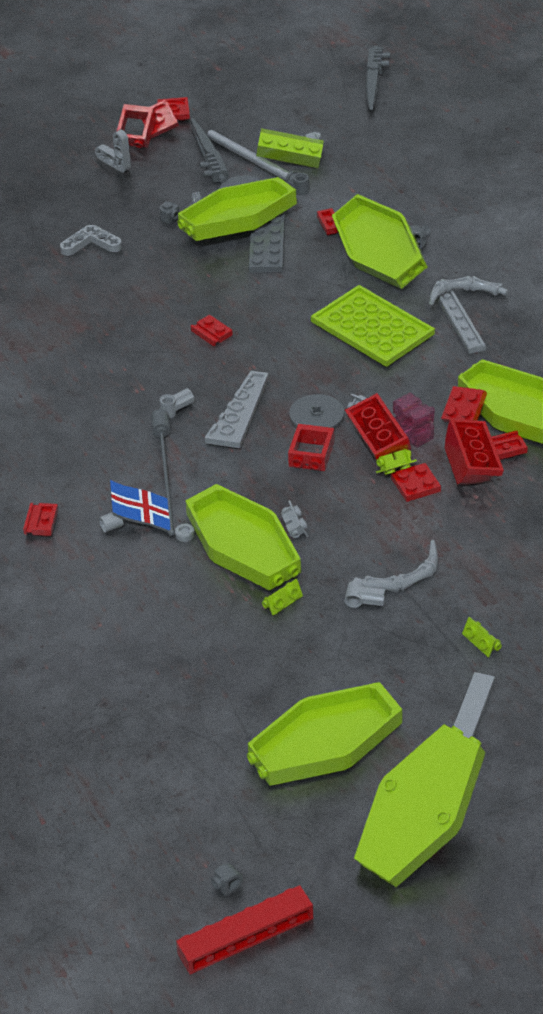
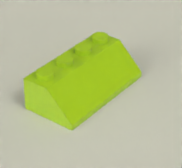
M261 128L256 156L319 168L323 140Z

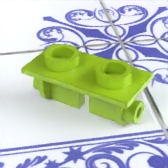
M407 449L393 453L394 458L392 453L380 456L376 462L381 470L376 471V473L384 471L386 475L396 472V467H399L400 470L411 467L410 463L417 460L411 461V451Z
M295 579L292 582L286 583V586L269 597H265L262 606L265 609L270 608L271 614L274 616L301 598L303 594L298 580Z
M468 617L462 634L487 657H490L493 650H500L502 647L501 641L490 635L481 626L480 622H476L471 617Z

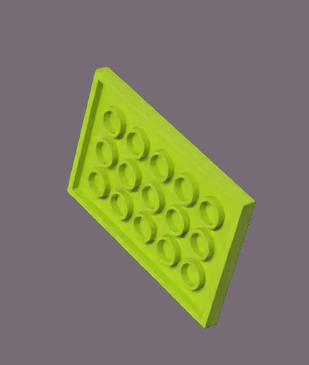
M360 285L311 315L312 323L386 367L435 334V328Z

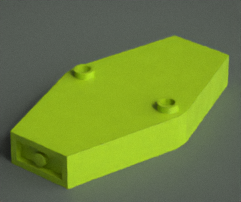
M279 177L221 188L179 212L177 224L181 230L196 241L244 231H253L296 205V189Z
M357 194L332 215L346 252L359 270L402 289L428 267L409 223L400 212Z
M483 359L458 376V387L482 389L487 392L480 414L493 427L507 433L517 430L519 436L543 444L542 377Z
M218 484L185 500L187 516L208 557L214 563L268 590L280 586L285 581L301 573V558L278 517L272 510Z
M380 682L306 697L297 702L248 743V753L246 756L249 763L257 768L260 778L265 779L270 786L346 770L402 724V708Z
M443 724L386 774L378 786L354 859L394 887L401 884L450 841L462 827L486 752L482 749V743L472 736L470 738L463 736L464 732L455 726L450 728Z

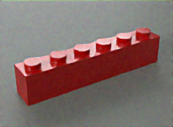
M300 885L289 888L277 896L267 898L257 905L247 907L243 911L227 916L212 925H207L199 931L190 935H184L181 939L176 940L178 956L189 975L314 919L313 904Z

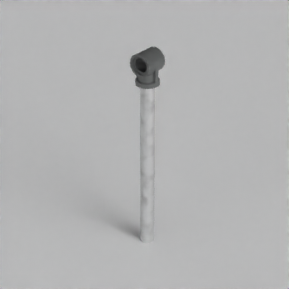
M214 130L208 131L207 136L210 140L285 180L286 183L296 189L297 195L309 193V176L306 173L289 172L263 157L256 156V153Z

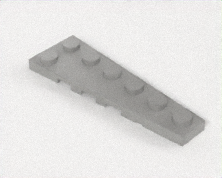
M250 371L241 387L234 394L232 402L227 404L225 412L221 413L218 422L214 423L205 436L206 444L241 448L269 379L268 373Z

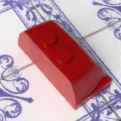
M378 393L345 409L346 415L376 460L380 456L391 453L394 458L393 453L404 449L411 451L407 435Z
M450 419L445 437V451L457 484H480L494 476H502L504 469L486 422Z

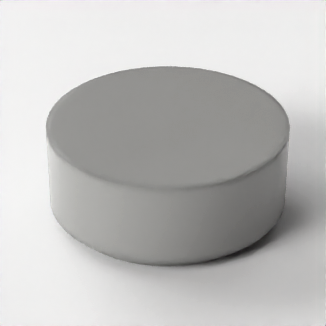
M181 524L175 529V537L181 542H188L195 536L194 527L190 524Z

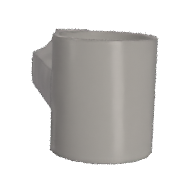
M188 388L175 395H162L160 397V409L166 410L169 418H173L176 416L177 410L194 402V396Z
M352 581L347 585L344 602L352 608L360 607L362 604L384 606L386 589L365 587L361 582Z

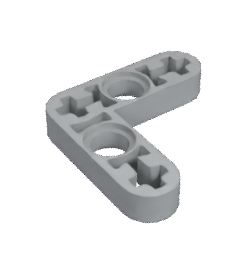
M120 129L113 133L114 150L102 144L95 148V154L98 159L123 173L131 168L128 136L125 131Z
M87 225L61 242L60 250L62 255L70 256L92 242L110 252H118L122 249V241L119 237L95 225Z

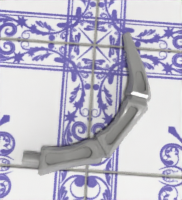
M466 276L453 280L441 279L435 283L431 290L429 304L433 305L439 295L454 289L485 291L494 296L498 294L507 296L509 290L503 288L501 283L484 281L475 276Z
M435 540L430 541L428 558L415 571L408 574H399L398 576L393 575L388 578L366 576L364 579L355 577L353 581L361 582L365 587L386 589V591L395 593L399 592V590L404 592L415 583L431 578L437 571L438 553Z

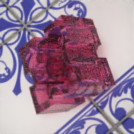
M411 392L393 401V413L396 415L394 418L413 446L418 448L434 439L433 422L435 408L433 406L429 407L425 403L422 404L420 398Z

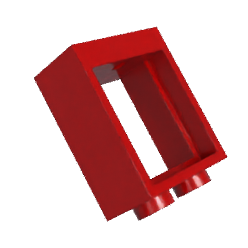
M124 104L117 131L120 129L125 130L128 118L146 120L142 136L127 134L129 146L148 148L157 117L154 107Z
M298 424L288 451L289 467L325 471L335 442L334 428ZM299 443L324 446L321 454L297 451Z

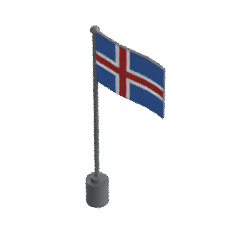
M158 409L151 414L153 435L159 437L161 441L166 498L110 480L112 514L117 517L156 527L173 536L175 535V530H173L164 437L168 436L171 431L168 412Z

